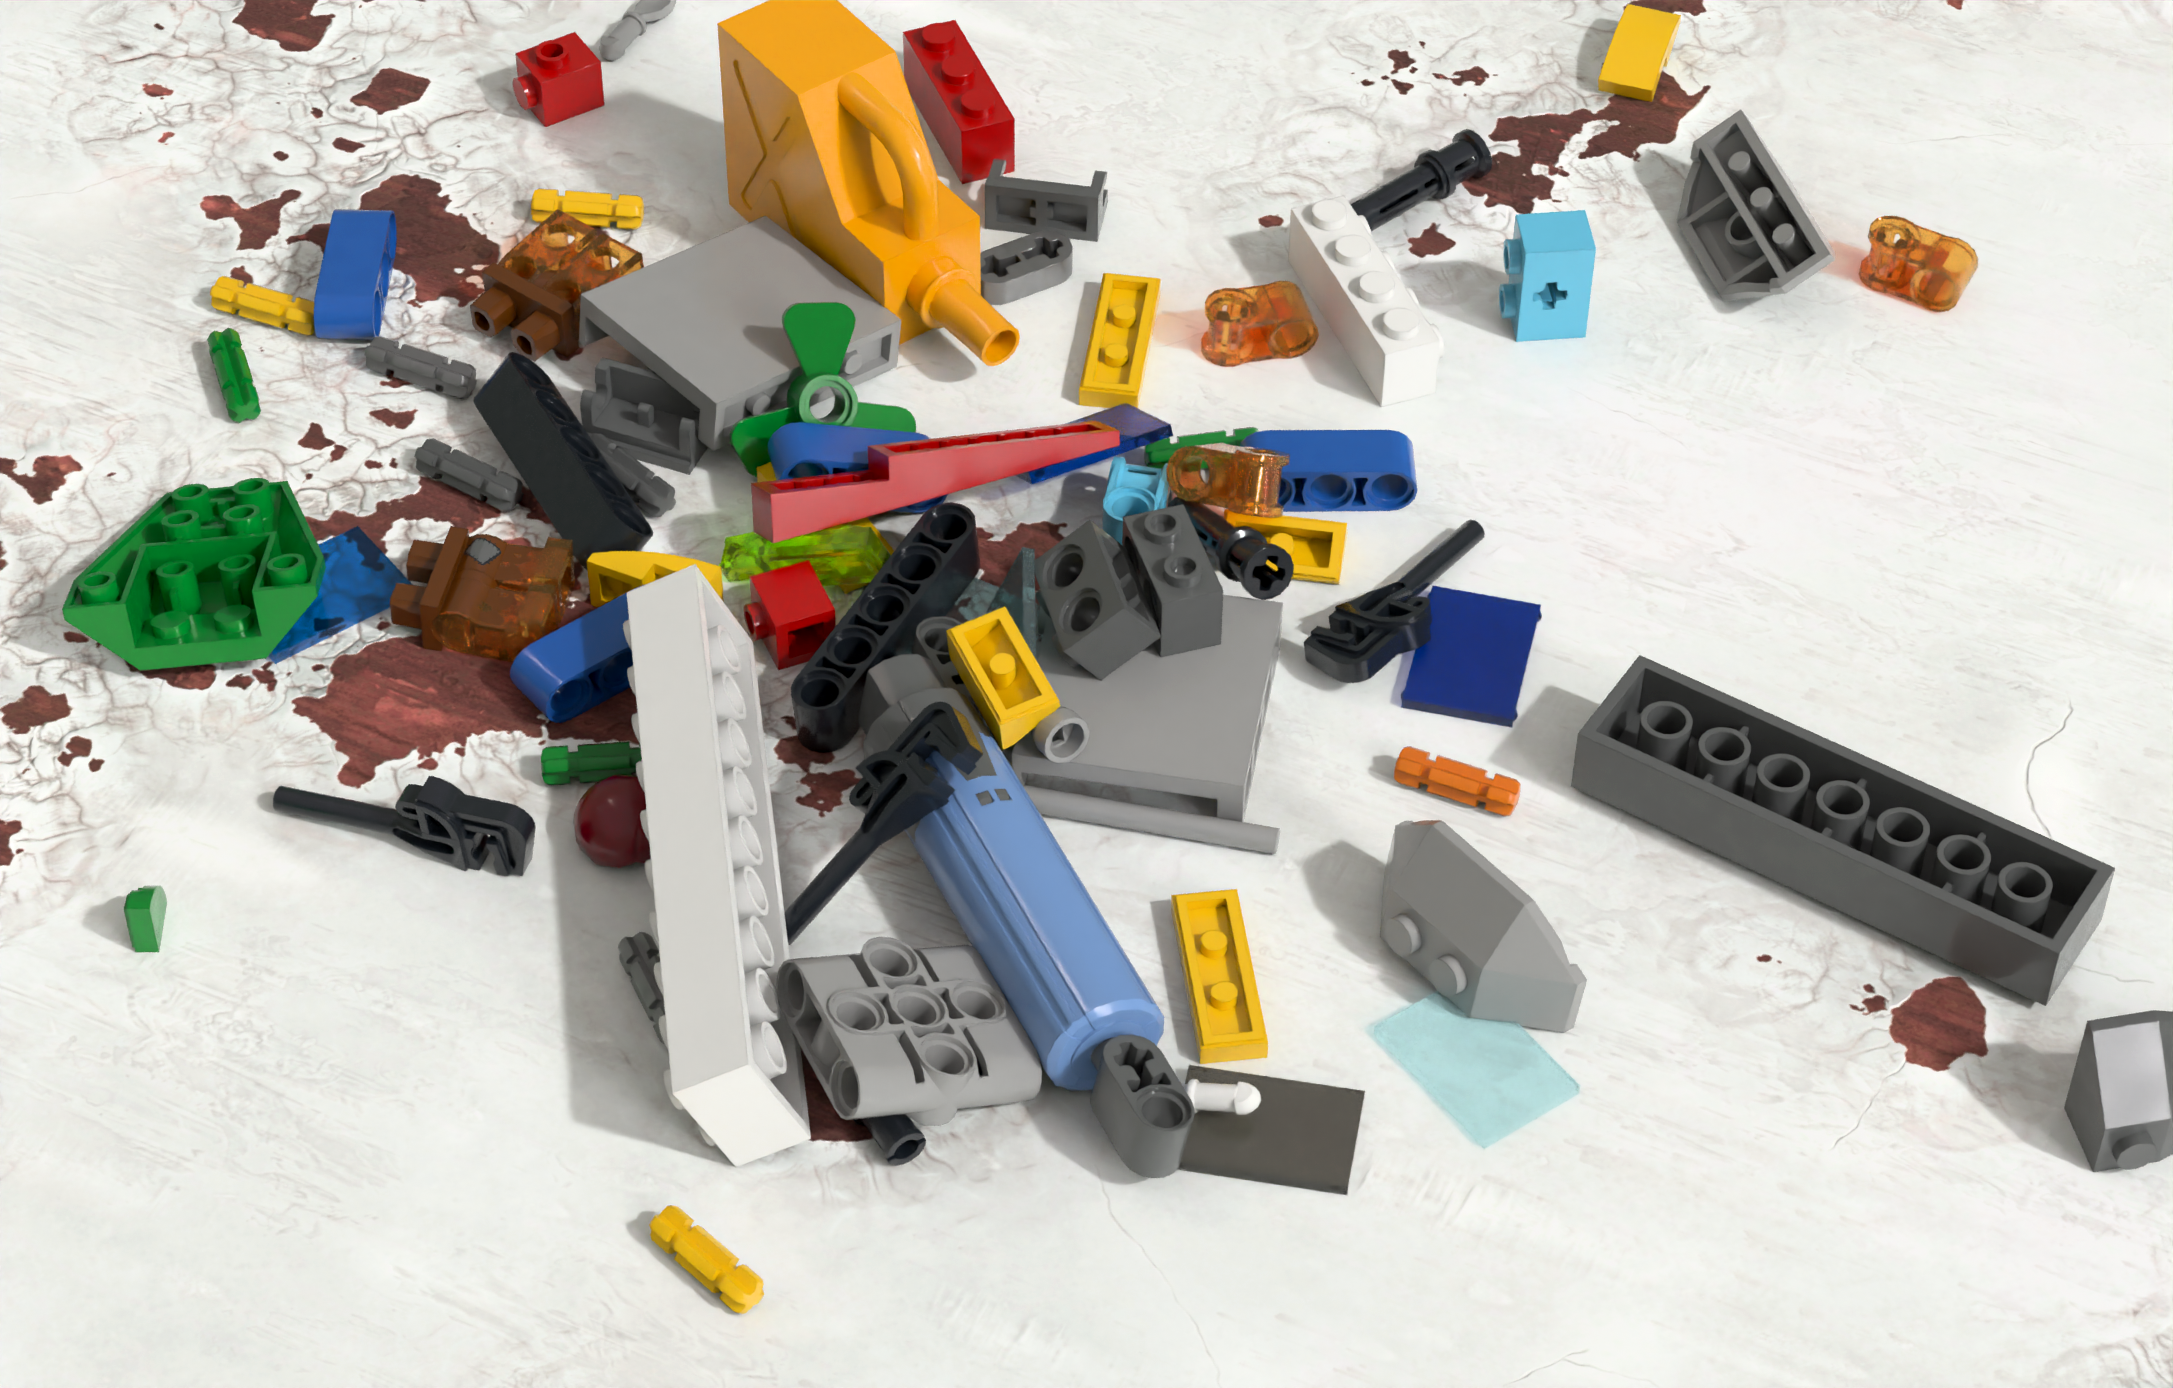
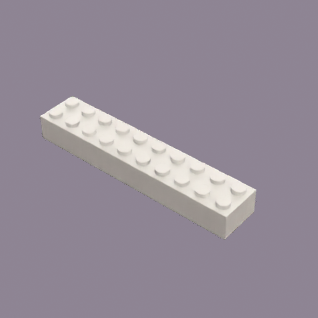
M696 564L627 592L629 620L623 623V630L627 643L632 650L633 666L627 669V675L637 702V713L632 715L631 720L634 733L641 746L642 760L636 763V773L639 783L645 792L646 809L641 811L640 820L650 844L651 859L645 861V873L654 892L655 910L650 912L649 920L652 932L659 943L660 962L654 965V974L664 998L665 1015L659 1017V1029L662 1039L668 1048L670 1069L664 1071V1084L673 1105L679 1110L685 1108L695 1119L706 1143L710 1146L717 1145L734 1166L739 1167L811 1139L800 1044L780 1009L776 992L779 968L784 961L790 959L753 641Z

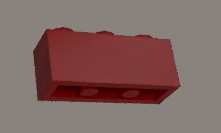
M956 20L932 23L926 27L903 32L904 78L909 93L960 182L966 184L988 178L994 159L1006 160L1003 174L1014 172L1015 119Z

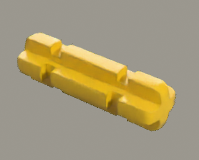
M539 188L534 191L532 196L531 215L532 219L537 223L556 224L557 218L563 219L564 225L609 228L610 222H616L619 229L636 230L641 227L643 222L644 203L642 197L638 195L619 194V199L615 200L612 199L611 193L566 190L565 196H559V191L556 189Z
M228 276L219 277L215 285L211 287V305L216 310L230 314H236V311L240 310L238 314L240 317L281 329L285 328L286 324H289V331L306 336L312 335L315 332L314 301L296 297L295 302H293V296L252 283H247L245 288L243 287L244 282L242 280Z
M669 1205L660 1214L655 1215L649 1224L651 1240L668 1254L677 1252L674 1260L711 1292L719 1293L721 1291L722 1294L719 1299L734 1312L740 1314L747 1313L753 1305L758 1304L764 1296L762 1278L747 1265L742 1264L737 1267L736 1264L739 1258L699 1225L691 1227L694 1220L682 1209Z

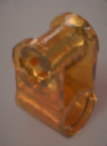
M1882 216L1876 218L1870 225L1868 239L1871 243L1869 255L1861 261L1858 274L1860 280L1874 291L1889 293L1916 303L1929 311L1945 312L1956 306L1978 268V257L1975 250L1967 242L1959 238L1946 236L1918 226L1902 217ZM1899 234L1900 239L1894 243L1895 235ZM1885 265L1884 275H1880L1879 270Z
M1276 281L1266 285L1244 288H1222L1209 294L1205 301L1204 310L1205 316L1209 320L1208 331L1202 336L1200 347L1205 359L1215 365L1235 367L1256 361L1278 358L1292 359L1310 351L1319 337L1318 327L1302 291L1295 283L1290 281ZM1224 305H1227V311H1222ZM1231 344H1236L1234 350H1231Z
M1224 443L1185 446L1175 451L1170 457L1166 468L1167 481L1170 489L1177 497L1186 501L1228 508L1231 512L1243 515L1269 518L1282 517L1284 507L1278 503L1282 468L1289 465L1290 454L1277 450L1240 447ZM1203 460L1209 468L1207 484L1201 476L1200 467Z

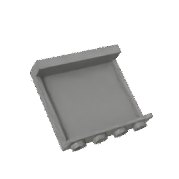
M763 216L581 294L579 342L586 346L607 336L612 337L700 409L698 439L712 451H715L730 444V431L737 421L787 407L786 397L791 383L799 375L803 374L782 325V315L790 305L805 302H838L847 305L854 312L856 318L855 328L838 374L839 377L847 380L852 387L897 367L901 319L887 308H884L878 301L767 216ZM828 386L817 389L811 396L809 406L811 407L833 397L832 390Z
M1223 595L1220 645L1160 657L1153 642L1102 680L1098 679L1080 664L1076 667L1070 666L1060 656L1052 641V636L1056 634L1052 619L1040 606L1038 634H1043L1042 641H1031L1029 649L1058 697L1060 706L1073 710L1088 724L1089 739L1083 751L1076 758L1066 763H1054L1038 750L1030 731L1017 743L1004 749V756L1023 786L1026 784L1028 773L1212 798L1217 799V818L1244 822L1281 646L1283 603ZM1054 734L1052 742L1058 740L1056 734Z

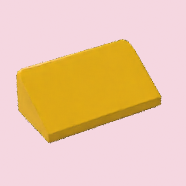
M1232 509L1224 510V519L1235 527L1248 526L1254 528L1266 538L1267 544L1272 543L1286 550L1294 564L1292 579L1330 584L1340 583L1348 534L1347 523ZM1267 559L1266 564L1277 571V566Z
M1005 606L946 630L951 661L1001 750L1017 743L1034 729L1040 721L1060 707L1058 697Z

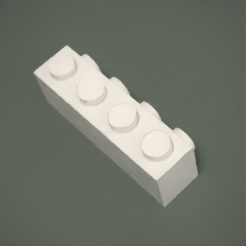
M1344 195L1291 208L1288 262L1380 406L1385 407L1436 393L1438 359L1444 355L1442 335L1435 324L1428 323L1419 309V303L1413 289L1405 287L1395 273V267L1389 253L1379 249L1371 236V230L1366 218L1363 215L1358 216Z

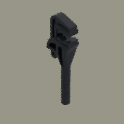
M1467 520L1397 582L1337 605L1335 611L1329 616L1330 629L1317 626L1311 631V636L1304 641L1306 661L1340 682L1358 683L1373 677L1397 654L1413 651L1431 640V603L1428 598L1418 595L1484 538L1483 527L1475 520Z
M934 702L921 711L887 751H881L869 756L856 767L863 778L850 792L849 801L851 805L865 813L864 819L856 833L785 911L788 945H791L880 845L949 802L948 798L955 789L938 775V770L932 764L926 761L934 750L967 775L977 767L975 763L983 756V752L964 714L946 702Z
M429 776L423 786L416 784L407 785L396 802V809L286 786H279L273 797V808L275 811L395 835L423 852L440 858L463 871L468 869L480 871L490 852L495 857L493 865L497 875L507 877L510 874L523 876L532 860L536 826L533 818L524 809L511 803L466 795L452 783L434 776Z

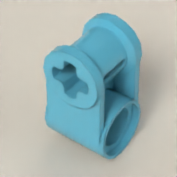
M1115 456L1111 464L1107 490L1103 499L1102 529L1122 545L1123 517L1167 508L1174 497L1176 465L1166 463L1162 469L1126 464L1125 457Z

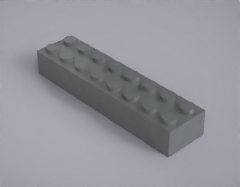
M1641 655L1630 666L1577 736L1571 787L2044 1006L2048 1004L2102 920L2115 867Z

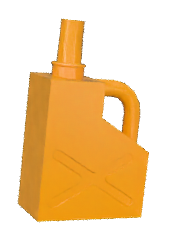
M769 0L717 23L729 205L748 222L767 216L878 301L884 308H887L901 319L899 345L933 328L940 329L944 327L987 366H996L1009 359L1019 344L1020 335L1019 331L981 296L980 216L938 179L895 50L838 0Z

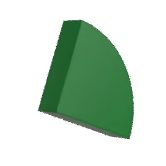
M144 886L143 888H138V890H131L126 897L124 913L132 948H135V952H159L167 907V898L161 886Z

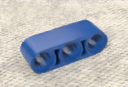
M335 209L333 211L314 299V326L318 339L373 340L374 337L380 335L397 245L396 217L393 210Z
M798 422L784 425L772 434L768 441V454L776 480L869 470L867 446L930 438L927 435L915 432ZM948 494L890 511L926 512L931 507L943 503Z
M1265 430L1248 435L1240 443L1238 450L1242 500L1249 507L1258 511H1393L1408 506L1417 494L1413 444L1407 435L1399 431Z
M627 593L531 643L515 658L510 669L512 683L552 722L563 723L571 720L631 687L627 669L633 666L632 650L627 643L623 630V623L629 620Z

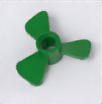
M805 302L792 304L784 311L782 315L783 329L803 374L799 375L788 389L786 397L787 407L746 417L733 425L729 436L730 443L745 470L750 475L757 477V467L771 462L768 454V441L777 429L789 423L804 422L916 432V421L910 411L899 406L858 402L857 394L852 385L847 380L838 376L856 322L854 312L847 305L838 302ZM828 386L835 397L834 407L827 416L816 419L810 411L809 403L811 396L817 389Z

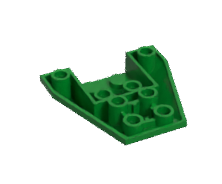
M250 478L242 480L234 486L208 488L204 484H188L175 489L173 492H167L73 581L62 611L66 622L140 671L266 659L317 598L326 565L324 556L288 481L269 483L268 480L263 478Z

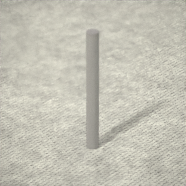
M1029 785L1023 786L1039 813L1044 815L1276 854L1278 848L1280 828Z

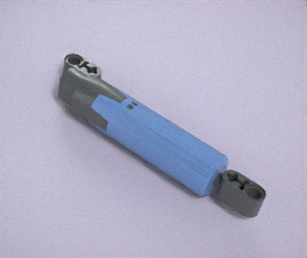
M944 616L927 618L917 626L911 654H901L883 660L868 670L857 720L866 734L863 743L864 759L875 753L887 751L921 711L934 702H946L967 718L983 752V756L975 763L977 767L967 775L934 750L926 761L938 770V775L946 780L955 791L948 798L949 802L946 805L932 811L905 831L970 943L981 955L1039 1055L1041 1065L1054 1085L1064 1087L1070 1091L1092 1090L1090 1098L1092 1110L1124 1164L1140 1176L1148 1178H1164L1169 1176L1180 1166L1193 1123L1195 1109L1190 1097L1164 1054L1157 1047L1164 1033V1015L993 738L987 723L952 663L949 655L946 630L962 623Z

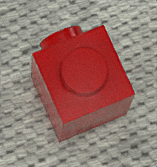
M576 32L554 40L544 41L537 46L515 53L518 77L513 79L515 96L520 106L524 110L530 109L544 127L605 105L601 61Z
M806 560L750 576L751 603L745 604L743 611L752 639L754 641L763 640L778 670L808 662L836 627L835 608L810 561Z

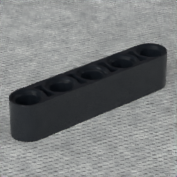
M510 352L476 394L473 402L573 556L586 570L587 560L592 553L641 551L653 536L651 526L549 376L527 357L519 353Z
M950 502L938 504L927 510L794 679L791 686V698L798 739L804 747L814 752L826 753L843 748L850 742L861 728L857 720L868 670L883 660L901 654H911L917 626L923 620L930 617H945L975 578L980 569V557L975 515L968 507Z

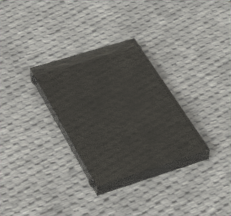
M1188 1066L1185 1084H1188L1191 1079H1198L1200 1083L1238 1084V1081L1245 1082L1257 1088L1261 1095V1102L1253 1112L1246 1115H1237L1236 1112L1199 1110L1195 1113L1181 1163L1177 1170L1341 1195L1348 1194L1365 1091L1202 1066Z

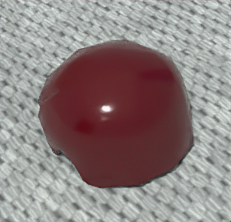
M616 774L597 782L585 792L576 806L573 817L576 842L579 849L599 866L622 868L630 866L635 862L645 863L646 860L651 859L650 844L640 820L641 811L646 809L645 792L637 776Z

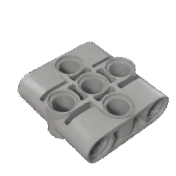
M876 937L869 939L858 954L788 959L779 968L776 992L780 1009L834 1109L843 1119L853 1120L905 1114L914 1121L924 1125L940 1126L949 1123L959 1108L1026 1102L1033 1100L1039 1093L1042 1082V1068L1037 1050L981 955L973 946L956 945L912 949L900 940L891 937Z

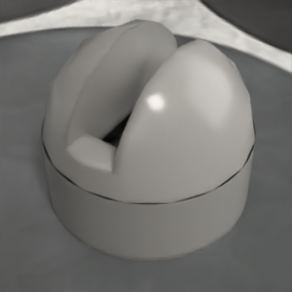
M1060 706L1052 714L1046 716L1031 731V736L1038 750L1054 763H1066L1076 758L1087 745L1090 734L1088 724L1073 710ZM1056 734L1058 740L1052 742V738Z

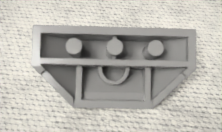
M1741 109L1693 142L1690 156L1693 163L1684 184L1677 224L1724 301L1786 294L1835 261L1836 253L1792 182Z
M1403 821L1395 825L1384 871L1380 938L1396 954L1402 956L1431 982L1439 993L1450 999L1470 1018L1562 1033L1574 1028L1587 979L1577 964L1569 963L1560 938L1536 902L1444 821Z

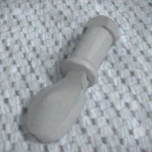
M640 0L633 12L625 13L617 27L607 37H602L599 46L601 56L608 61L621 58L625 54V49L638 36L646 32V22L660 20L668 16L673 11L676 0Z

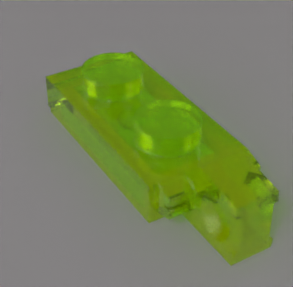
M845 525L839 529L819 530L777 543H771L754 532L726 537L719 566H721V571L729 582L748 581L750 576L809 560L822 586L870 583L891 555L870 526Z

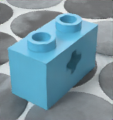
M1585 210L1515 214L1513 239H1505L1503 245L1504 267L1506 274L1509 275V282L1500 284L1499 308L1502 319H1511L1516 342L1586 337L1596 247Z

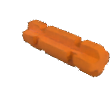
M1411 746L1404 747L1397 758L1394 779L1400 784L1419 789L1422 783L1428 785L1426 791L1473 807H1477L1478 803L1482 802L1486 804L1484 808L1486 811L1502 816H1510L1518 803L1521 784L1514 778L1496 773L1494 779L1486 777L1488 771L1440 755L1434 761L1429 759L1430 752Z

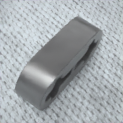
M1040 231L981 252V296L990 305H1002L1067 281L1072 274L1073 246L1070 239L1055 231Z

